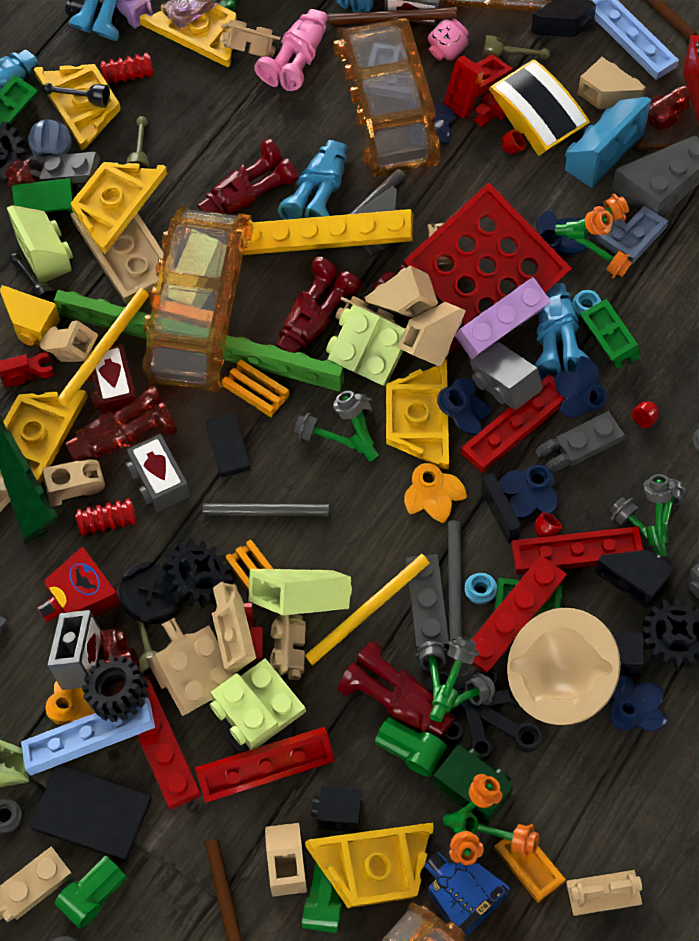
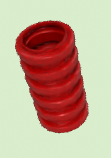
M147 52L144 53V56L135 54V58L127 56V59L123 60L122 57H119L118 61L110 59V62L105 63L103 60L100 64L102 76L108 86L110 82L118 84L120 80L123 83L127 82V79L135 81L136 77H139L140 80L144 79V76L147 75L149 78H152L153 74L151 58Z
M130 498L125 499L126 502L123 503L117 500L114 505L108 502L105 507H101L100 504L96 505L95 509L87 507L86 511L77 509L75 514L82 537L87 536L89 532L95 535L98 530L104 533L107 528H111L113 531L116 530V526H121V528H126V524L135 526L137 521Z

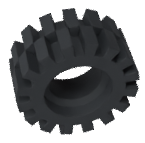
M110 656L109 663H106L104 659L100 660V667L98 669L94 666L90 669L93 675H86L84 678L86 685H82V691L85 693L83 695L84 699L97 716H100L105 721L109 718L111 722H117L118 716L122 721L128 719L126 714L128 712H131L134 716L138 712L135 707L137 705L143 707L145 704L142 697L148 698L149 692L146 688L149 685L145 676L134 661L130 658L127 660L125 656H119L118 660L115 656ZM119 681H126L125 686L119 693L105 697L107 690L113 684Z

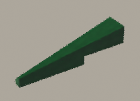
M0 415V472L24 543L26 544L48 533L47 527L58 522V515L54 508H51L44 490L36 480L27 460L11 432L7 430Z

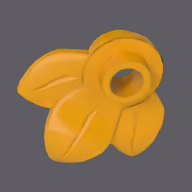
M423 463L413 471L412 485L405 492L404 503L410 515L418 513L424 508L433 519L444 523L451 512L452 501L464 500L467 494L464 485L456 476L442 473L434 464ZM423 474H431L433 477V482H425L423 480Z
M57 681L54 684V694L48 698L45 706L47 716L52 722L59 725L68 724L95 712L84 699L83 695L85 693L82 691V688L62 690ZM57 705H66L68 707L61 709Z

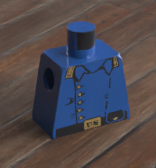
M437 852L424 865L436 878L429 886L428 895L459 941L464 940L509 895L510 888L476 862L467 866L462 865L461 862L451 865Z

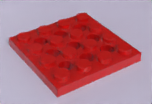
M489 182L402 263L406 268L412 266L429 275L437 301L441 304L447 302L466 310L462 318V326L481 314L478 308L480 301L488 300L494 305L507 296L500 290V282L504 280L511 281L515 285V289H517L534 277L546 293L572 269ZM482 218L492 219L495 223V230L491 232L482 230L480 220ZM463 237L470 238L474 243V249L469 252L461 250L458 240ZM504 239L512 240L515 243L516 251L511 254L505 253L500 247V242ZM440 257L449 258L453 263L452 270L447 272L440 270L437 266V259ZM482 259L491 260L495 266L494 272L484 273L481 271L479 261ZM523 261H531L535 264L536 273L534 275H527L522 271L521 263ZM463 278L469 279L473 283V291L470 293L461 292L458 288V281Z

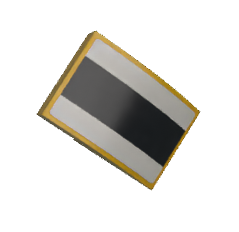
M532 60L489 87V90L513 127L521 135L524 133L538 156L544 154L590 123L583 110L564 86L536 60Z

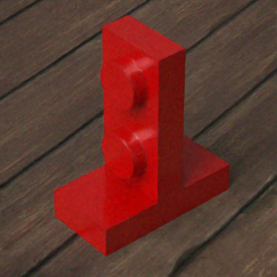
M493 54L477 63L472 62L464 55L456 59L443 104L461 118L469 117L472 113L476 97L487 92L489 87L510 75L513 68Z

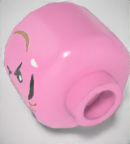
M448 19L442 20L428 35V41L431 45L429 48L430 53L439 61L442 58L449 61L455 60L468 46L467 36L469 32L456 19L451 21Z

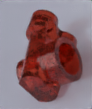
M682 85L665 97L662 94L654 96L650 103L648 121L651 124L656 123L659 129H666L672 126L679 119L677 113L690 107L688 102L690 95L687 88Z
M117 629L100 632L101 647L104 651V657L100 660L104 659L106 663H109L110 656H115L117 660L119 656H125L127 660L130 658L139 668V661L135 650H126L125 632H118Z

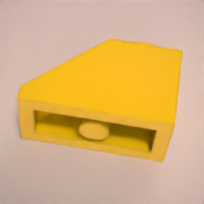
M2 285L0 293L18 339L29 346L34 344L40 346L44 334L50 328L57 327L60 321L56 304Z

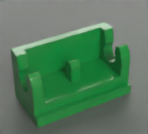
M16 75L0 90V125L3 121L11 124L27 104L31 105L34 102L35 95L38 93L37 89Z
M70 178L12 185L14 206L45 211V213L63 210L70 211V214L73 213L70 203L74 199V189Z
M607 299L580 314L617 369L622 368V361L628 357L632 362L640 359L638 343Z

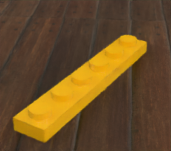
M411 209L242 223L239 224L238 251L241 255L411 242L413 241V212Z

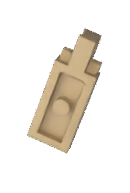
M220 582L213 588L217 607L216 611L212 613L224 669L226 672L236 673L256 659L243 601L235 584L231 585Z
M52 846L0 885V920L2 918L6 922L14 918L18 920L72 878L73 874Z

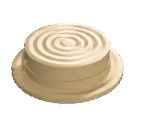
M575 608L552 609L534 617L516 636L508 656L507 674L509 685L519 705L534 718L553 725L580 723L598 713L612 697L620 676V653L616 640L610 630L595 616Z

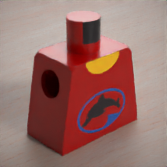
M82 547L46 578L44 584L51 598L36 608L45 622L48 623L59 616L60 613L91 610L93 616L96 617L118 607L120 602L114 588L84 547Z

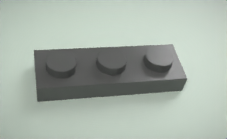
M438 554L424 555L430 564L408 582L416 651L419 646L427 641L439 642L446 649L449 648V638ZM418 556L406 557V567Z

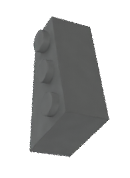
M696 135L616 168L612 190L619 196L624 197L627 202L639 211L645 205L663 217L699 185V138Z

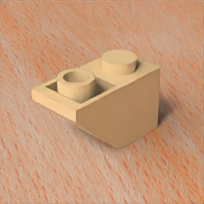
M601 57L580 76L578 95L598 109H607L608 107L613 108L620 100L644 97L646 86L638 79L632 78L622 71L616 64L610 63Z
M412 266L400 270L396 276L386 283L377 286L373 292L365 296L367 303L409 318H414L438 304L429 275Z
M444 302L410 319L397 348L441 367L449 353L454 336L462 324V318L466 310Z
M299 823L265 827L272 897L307 892Z

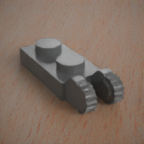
M97 152L46 157L30 155L25 160V167L30 170H23L20 179L26 184L70 178L72 184L87 183L96 172L100 157Z
M607 411L557 436L555 439H550L541 444L536 449V454L539 458H544L560 450L562 454L550 460L545 466L554 473L569 465L572 467L622 442L625 434L610 412Z

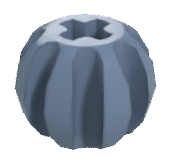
M41 120L31 128L28 143L34 155L42 157L64 155L70 149L71 135L64 124L55 120Z

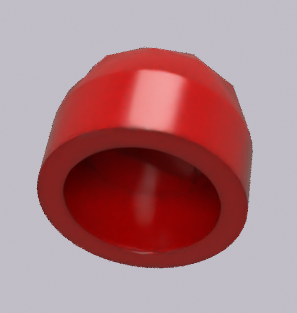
M516 129L509 131L502 137V150L506 154H517L526 147L523 136Z
M643 401L632 410L633 420L643 428H650L659 416L658 406L651 401Z
M546 512L540 514L534 526L538 537L556 536L562 529V524L554 516Z

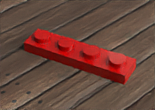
M549 374L541 380L542 391L516 410L509 407L461 447V454L482 474L561 407L565 398L557 392L553 376Z
M638 526L512 540L511 542L516 575L525 574L540 555L563 570L597 566L601 555L643 550Z
M540 555L472 638L477 643L475 648L480 653L479 656H475L472 665L487 676L511 647L520 630L536 616L565 580L567 574Z
M145 677L149 685L146 689L149 692L148 699L150 700L156 728L140 733L137 737L168 808L172 810L201 795L149 678Z
M321 727L195 767L205 803L335 762L327 731L325 727Z

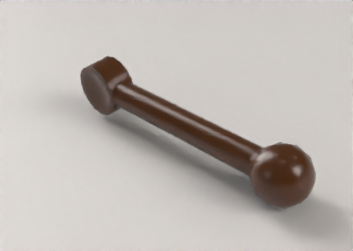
M640 140L636 142L635 149L639 152L645 149L662 150L673 144H651Z

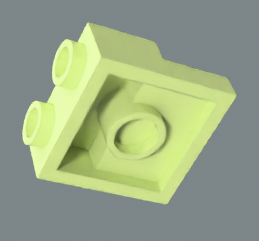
M353 304L351 309L346 308L340 317L339 325L343 327L338 337L333 336L327 345L326 352L329 353L327 360L333 361L386 387L403 350L397 347L405 328Z
M266 658L240 676L236 673L210 692L213 701L210 703V707L220 720L224 718L228 720L232 726L229 730L234 739L241 746L246 743L250 750L261 746L306 712L305 706Z

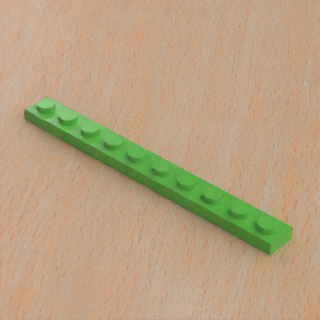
M58 290L54 298L60 316L108 329L125 308L111 304L104 299L95 300L84 297L74 291L65 292ZM138 311L122 332L236 364L241 359L258 370L339 392L344 383L343 366L333 361H321L310 358L301 352L291 353L281 350L274 345L254 343L245 337L236 338L225 335L215 329L206 330L195 327L189 322L169 320L160 314L151 315Z

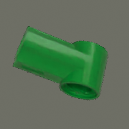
M390 717L384 721L375 739V745L403 759L411 770L425 777H431L447 749V745L436 736L427 732H421L420 734Z
M104 856L79 882H72L58 895L55 900V906L78 929H82L93 921L101 910V904L127 877L111 859Z
M317 863L315 864L310 897L306 898L302 928L337 934L342 909L341 897Z

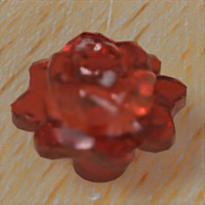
M16 159L15 162L9 165L5 172L8 178V187L21 183H34L36 181L30 175L29 166L32 162L31 159L25 162Z

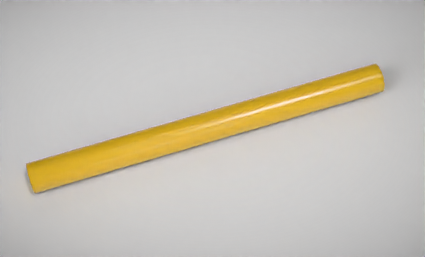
M140 288L58 396L57 400L64 406L70 403L149 297L147 291Z
M421 554L305 654L304 657L313 666L427 567L430 564L428 559Z

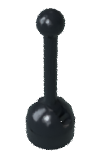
M45 83L42 88L45 94L56 92L85 96L96 107L106 108L110 100V88L108 85L94 84L88 91L54 87L51 83Z
M19 253L11 254L10 261L18 265L34 287L31 290V295L54 303L57 293L54 288L46 282L38 283L21 261V255Z

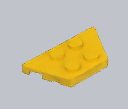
M176 0L161 5V11L151 16H148L147 13L140 16V24L215 62L226 67L230 66L233 49L226 48L224 44L220 43L222 32L226 33L227 29L220 27L222 24L230 23L231 20H237L235 12L210 0Z
M95 64L78 67L71 65L60 66L59 71H44L43 67L34 68L35 76L42 87L45 83H51L54 87L88 91L94 84L108 85ZM111 89L110 100L106 108L92 105L85 96L56 92L47 94L81 151L87 148L121 110L119 101Z
M103 162L70 203L72 211L102 253H107L167 175L166 166L157 165V169L140 168V164L128 163L120 165L118 163Z
M444 359L441 367L434 366L423 372L419 369L410 373L406 378H398L386 384V444L442 469H449L448 415L439 408L437 396L442 389L448 387L447 359Z
M79 390L67 406L58 402V392H45L41 395L34 393L19 394L3 421L27 460L39 485L43 481L42 468L50 467L88 398L87 392L84 390Z
M432 822L309 839L305 842V845L348 908L411 899L418 896L421 883L420 872L427 858L425 850L429 835L433 833L434 826Z

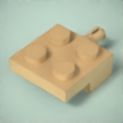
M175 618L162 624L172 642L164 650L148 658L146 661L162 689L167 687L181 715L184 716L212 700L210 692L235 675V673L226 672L224 669L219 643L210 626L196 633L183 635Z

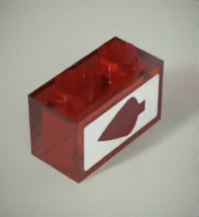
M123 344L111 346L87 378L88 383L94 381L95 389L90 390L94 408L100 407L103 418L139 410Z

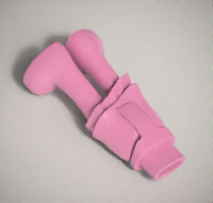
M310 9L307 14L301 15L300 19L284 34L281 40L283 45L276 58L272 59L265 56L259 58L254 66L255 72L261 80L272 87H277L280 82L286 91L298 90L304 82L302 70L305 64L311 65L312 59L315 58L316 49L326 30L325 23L328 20V15L325 12ZM295 55V58L292 61V63H289L291 57Z

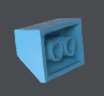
M648 97L620 100L613 108L608 107L600 120L595 125H590L577 143L573 142L568 147L565 153V171L593 188L636 142L644 136L651 99Z

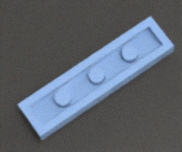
M591 0L596 4L595 21L655 80L677 68L679 59L618 0Z
M142 697L145 702L143 707L137 705L135 709L138 712L134 716L131 712L126 713L128 719L123 721L119 716L117 717V722H111L109 718L105 721L94 713L21 741L25 770L30 775H34L156 728L150 700L147 697Z

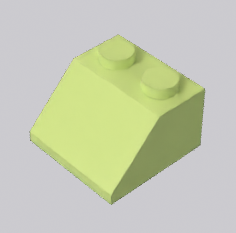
M13 205L7 207L17 242L38 282H47L71 272L69 259L73 258L68 243H61L59 237L62 235L56 221L50 222L45 211Z

